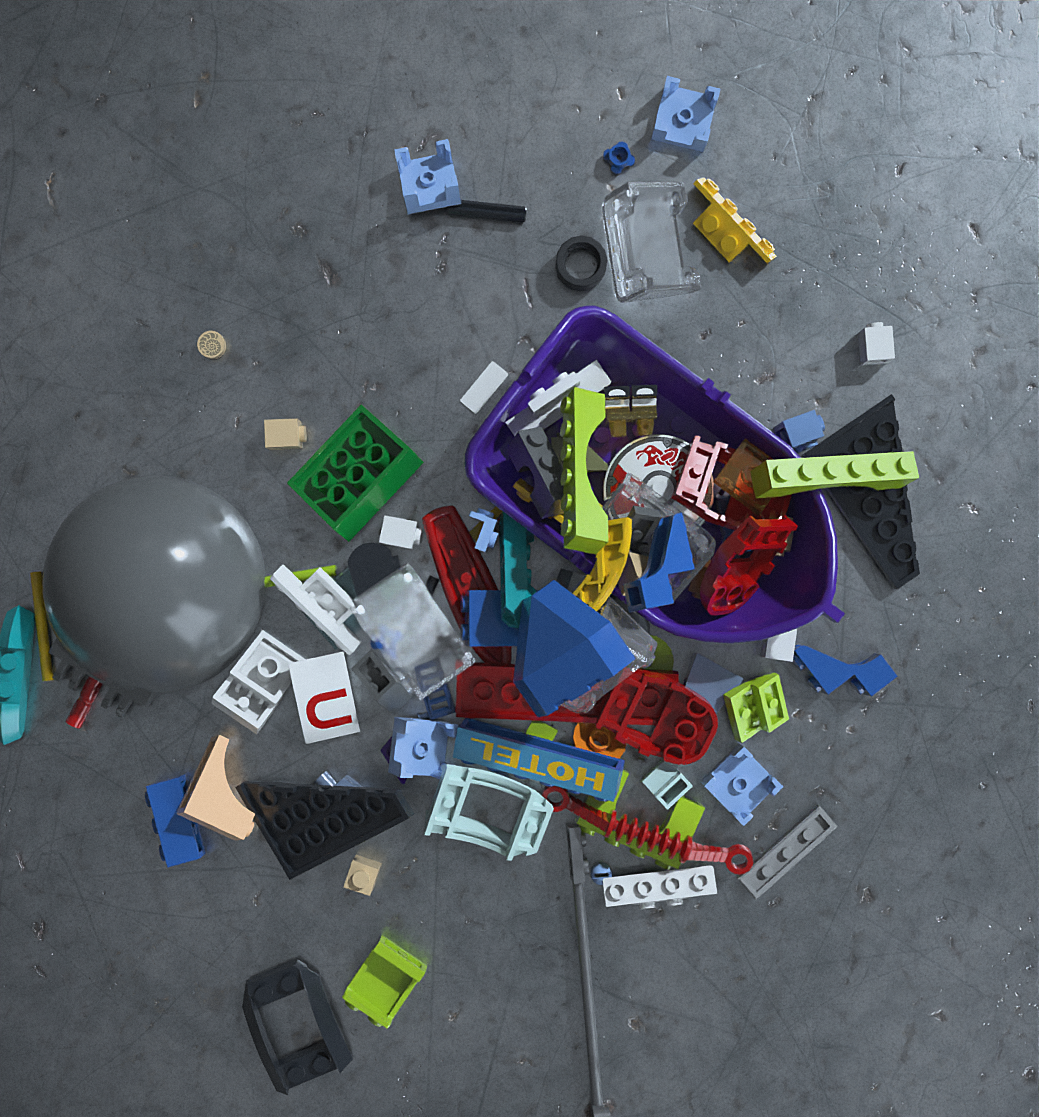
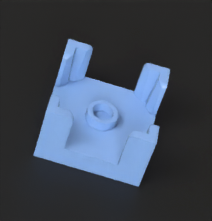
M667 76L651 140L704 152L720 88L707 86L705 93L691 91L678 87L680 79Z
M448 139L435 142L437 155L413 160L410 159L407 147L395 149L408 214L461 204Z
M394 717L388 772L400 778H413V775H423L440 779L442 774L441 765L447 764L445 763L448 736L456 738L458 724L446 720Z
M740 744L700 781L743 826L752 819L753 815L750 812L768 794L774 796L783 788L753 758V755Z

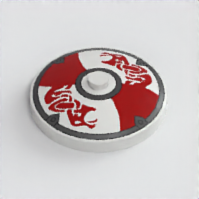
M650 435L636 439L623 447L611 461L603 484L604 503L611 520L627 517L633 506L659 510L662 518L682 513L687 536L693 534L705 520L671 498L689 450V443L669 435ZM712 475L702 502L708 506L707 509L711 510L714 498Z

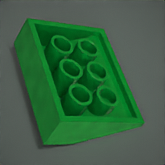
M361 404L296 472L287 484L333 530L350 542L424 462L409 446Z

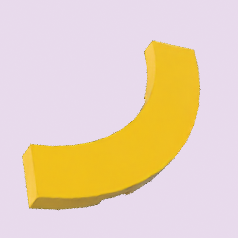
M629 517L608 520V543L596 554L595 558L597 560L591 573L586 575L582 583L572 593L595 611L601 608L613 592L625 567L632 535V519Z

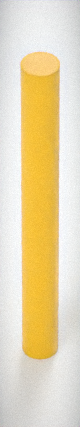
M31 572L42 681L54 680L51 654L49 653L50 643L43 600L42 572Z

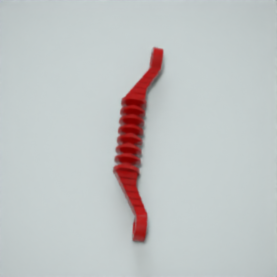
M545 786L542 790V797L553 805V812L567 809L577 816L580 815L582 819L604 831L603 836L606 838L610 836L612 831H615V841H619L624 834L626 835L627 845H630L634 838L637 839L636 847L639 849L644 842H647L648 852H651L655 845H657L658 855L662 856L664 851L668 849V858L673 859L676 853H679V862L683 864L686 860L725 862L726 867L734 874H745L753 866L752 853L744 845L736 844L728 848L702 846L699 843L693 842L692 836L689 835L685 837L683 842H680V832L678 831L670 838L669 828H665L660 835L659 825L657 824L654 825L651 831H648V821H644L639 828L638 818L636 817L632 819L630 824H627V814H623L619 820H616V810L612 809L610 813L595 809L578 798L576 799L565 788ZM554 791L559 792L563 799L555 803L548 799V795ZM737 854L746 856V860L742 864H735L731 859Z

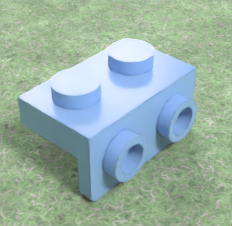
M478 508L477 512L470 511V518L484 522L475 548L487 552L488 548L494 549L499 533L495 532L498 521L493 519L494 513Z

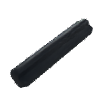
M461 200V204L446 207L447 214L522 223L525 222L527 213L525 206Z

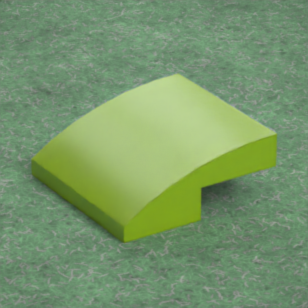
M777 673L757 677L723 694L734 739L741 743L760 730L770 733L789 720L779 674Z

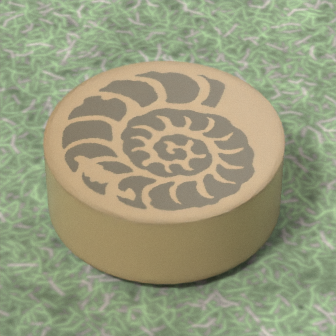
M206 331L199 337L197 347L204 357L218 359L226 351V341L218 332Z

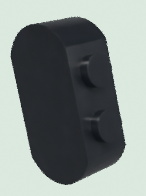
M372 542L362 544L351 553L347 562L362 616L367 621L374 624H388L396 620L403 613L406 606L405 598L409 597L406 582L400 583L397 573L402 571L398 555L393 556L392 551L382 544Z

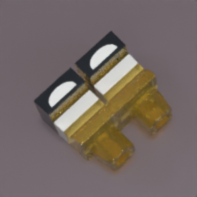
M634 385L630 391L629 386L603 388V394H605V423H609L611 437H626V422H636L637 436L652 435L654 421L657 419V385ZM629 397L631 398V412L629 406Z

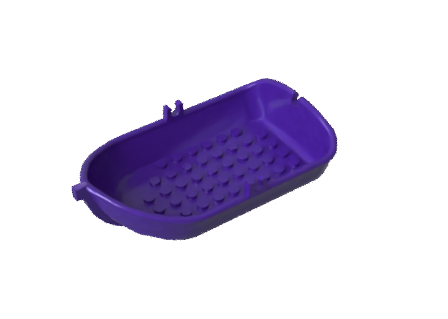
M592 305L577 307L571 310L554 328L522 369L518 379L514 380L469 441L465 452L464 465L469 482L479 494L586 575H589L597 560L595 558L596 555L564 548L561 523L553 517L552 519H541L532 501L526 502L516 494L517 490L513 487L515 482L522 478L534 487V476L531 470L518 473L506 451L515 436L505 422L528 407L527 403L531 401L529 397L541 388H544L546 391L554 385L552 381L562 373L566 372L569 375L575 372L577 374L597 360L611 380V384L607 387L629 386L630 397L605 398V400L629 399V408L605 410V419L592 433L588 446L608 464V467L623 447L636 439L650 435H669L684 440L687 443H690L696 435L701 437L699 442L714 445L718 441L728 444L727 447L739 451L742 449L753 452V457L761 462L801 457L790 445L729 400L730 393L727 391L721 392L713 386L714 382L710 378L703 381L617 315L604 308ZM657 385L656 407L631 408L632 399L655 398V396L633 397L632 386ZM563 417L543 430L550 444L551 438L557 437V433H560ZM716 460L712 472L713 482L719 478H726L732 482L734 487L739 470ZM587 472L591 489L598 503L602 505V509L607 514L608 520H611L603 497V484L606 472ZM723 483L722 488L718 492L719 495H723L728 485L727 483ZM815 489L791 494L786 516L793 518V522L798 526L793 534L791 551L785 552L784 557L774 556L771 562L775 567L769 575L764 573L757 581L759 585L757 591L736 611L724 615H710L702 605L701 599L691 596L692 592L688 591L687 588L688 583L684 582L686 572L668 575L674 603L635 612L654 626L675 636L715 643L761 641L797 629L813 622L821 615H824L834 623H839L845 613L832 604L836 592L838 571L837 536L831 511L822 490ZM713 498L711 510L717 513L716 500L718 499ZM704 521L693 534L688 536L693 564L695 561L702 563L703 559L712 560L717 549L722 544L719 525ZM754 550L744 552L742 555L736 553L733 559L749 558ZM617 582L612 594L627 605L626 597L622 596Z

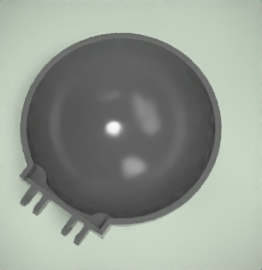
M157 475L133 477L113 483L91 494L75 507L62 522L53 537L43 569L42 591L44 606L49 623L56 636V640L49 653L62 660L54 673V680L61 681L71 666L75 667L76 670L68 683V688L74 691L85 674L109 687L101 702V707L104 709L112 705L118 693L124 696L115 713L118 717L122 718L132 702L142 707L150 706L157 693L175 692L194 687L215 677L226 669L242 653L254 635L261 619L266 596L264 584L266 571L260 545L251 527L239 511L224 497L199 483L177 477Z

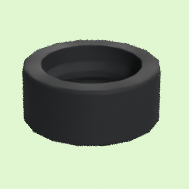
M582 235L571 237L561 245L557 252L555 268L558 278L565 286L572 290L585 291L592 289L601 282L605 275L608 262L606 251L600 242L592 237ZM586 248L596 256L597 269L589 278H574L566 270V257L572 250Z

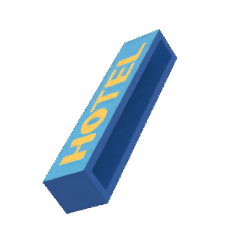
M465 718L458 726L453 758L460 759L465 764L486 766L487 769L494 772L504 771L513 774L519 779L529 778L540 781L545 786H558L565 788L573 794L583 793L591 795L599 801L614 802L619 791L625 760L470 718Z

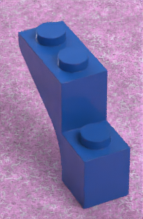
M682 513L661 518L654 530L648 563L644 573L635 581L623 584L629 613L674 603L668 575L695 569Z
M795 645L794 665L800 671L804 669L810 676L807 681L817 693L821 691L829 695L849 678H852L853 680L850 683L860 695L864 693V695L872 697L898 677L881 654L873 653L861 662L846 664L804 645Z

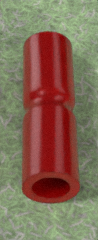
M88 676L79 694V698L75 701L65 721L68 725L78 729L81 728L92 707V703L103 686L102 683Z

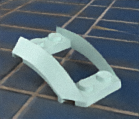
M449 764L441 765L442 774L429 811L426 810L424 835L430 836L431 833L445 834L446 838L462 840L494 850L506 856V859L510 861L519 854L525 853V856L537 853L554 809L551 803L537 791L505 776L475 768ZM470 783L495 788L524 800L512 835L490 824L459 815Z

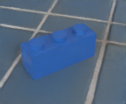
M185 774L146 786L145 801L147 806L152 808L154 816L152 818V827L154 833L159 834L161 842L159 854L162 861H166L167 868L197 860L204 856L206 852L198 823L176 814L188 789Z

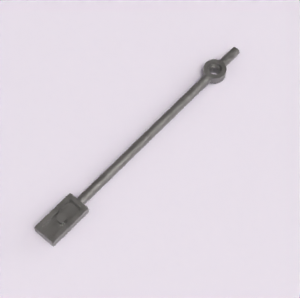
M571 823L566 824L570 879L573 884L592 1102L591 1117H610L609 1107L604 1108L602 1101L584 895L585 875L589 874L587 857L583 858L582 847H586V834L581 831L578 824Z

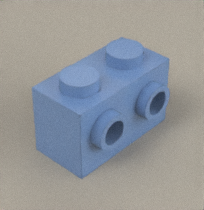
M815 410L782 421L773 428L776 436L790 445L792 449H795L796 453H800L818 445L817 440L824 437L825 425L822 417L816 415Z

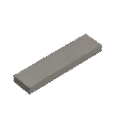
M816 805L753 862L750 871L745 874H739L736 878L755 900L758 899L838 826L819 805Z

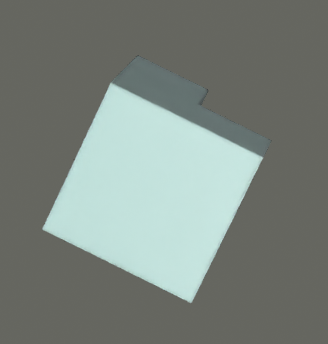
M664 758L641 779L667 810L693 787L672 763L664 761Z

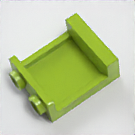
M381 935L346 987L342 998L350 1009L354 1011L360 1010L368 1015L367 1018L372 1024L377 1027L384 1026L388 1029L392 1019L416 983L420 982L426 973L427 965Z

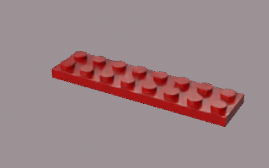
M458 662L456 717L596 723V719L600 715L620 671L608 680H601L596 683L588 692L573 701L568 700L564 702L556 711L548 716L538 718L513 683L515 664ZM642 669L664 674L679 682V672L676 670ZM648 682L628 724L656 726L672 690Z

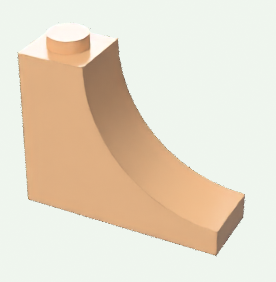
M217 735L211 737L176 814L232 840H244L253 830L254 822L252 820L255 814L246 809L235 798L229 788L224 769V758L229 739Z

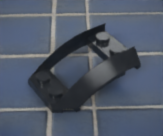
M296 959L246 980L242 1004L243 1012L259 1057L277 1092L288 1095L290 1088L336 1069L341 1073L353 1060V1055L348 1050L344 1041L345 1038L329 1004L319 972H313L307 968L305 963ZM305 989L324 1041L278 1060L265 1031L258 1008Z

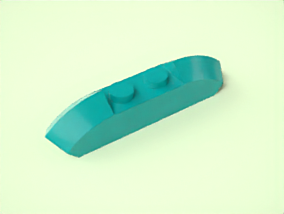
M502 511L499 520L501 620L509 627L519 628L522 600L536 593V589L530 585L532 571L527 568V561L530 560L531 546L528 543L534 541V535Z
M20 605L7 611L0 632V742L3 745L20 739L25 729L36 622L35 614Z

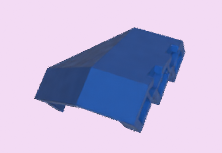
M555 580L548 583L532 596L522 600L513 683L538 718L548 716L556 711L564 702L568 700L573 701L588 692L591 687L601 680L606 681L636 659L609 620Z

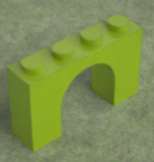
M623 769L619 791L614 802L599 801L587 794L583 802L602 812L610 813L612 809L615 810L617 800L629 775L628 771ZM682 796L670 807L664 822L659 827V834L661 835L665 828H669L670 838L677 831L680 832V842H683L687 835L693 837L705 807L694 800ZM580 815L576 817V824L580 825L582 832L594 836L595 832L603 835L604 831L582 819ZM612 831L608 838H604L605 842L613 846L619 847L620 844L630 847L629 852L635 856L644 859L645 855L656 859L654 863L664 869L670 870L671 866L676 869L680 867L679 853H676L673 859H669L668 849H666L662 856L658 855L657 845H655L651 852H648L647 842H644L639 849L636 847V838L633 839L630 845H627L626 835L624 834L619 841H615V831Z

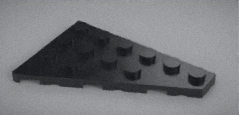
M891 394L818 443V445L802 454L803 457L903 452L901 439L898 434L899 423L896 420L894 396ZM907 485L902 488L876 490L865 486L825 488L894 589H899L920 574L919 563L916 559V542L913 539L911 525L913 521L910 500L907 497Z
M244 781L235 787L247 809L255 814L254 821L289 880L400 824L415 814L400 789Z

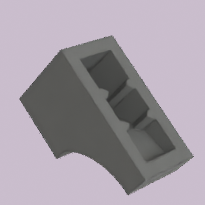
M372 650L351 668L375 700L394 715L414 696L402 680Z

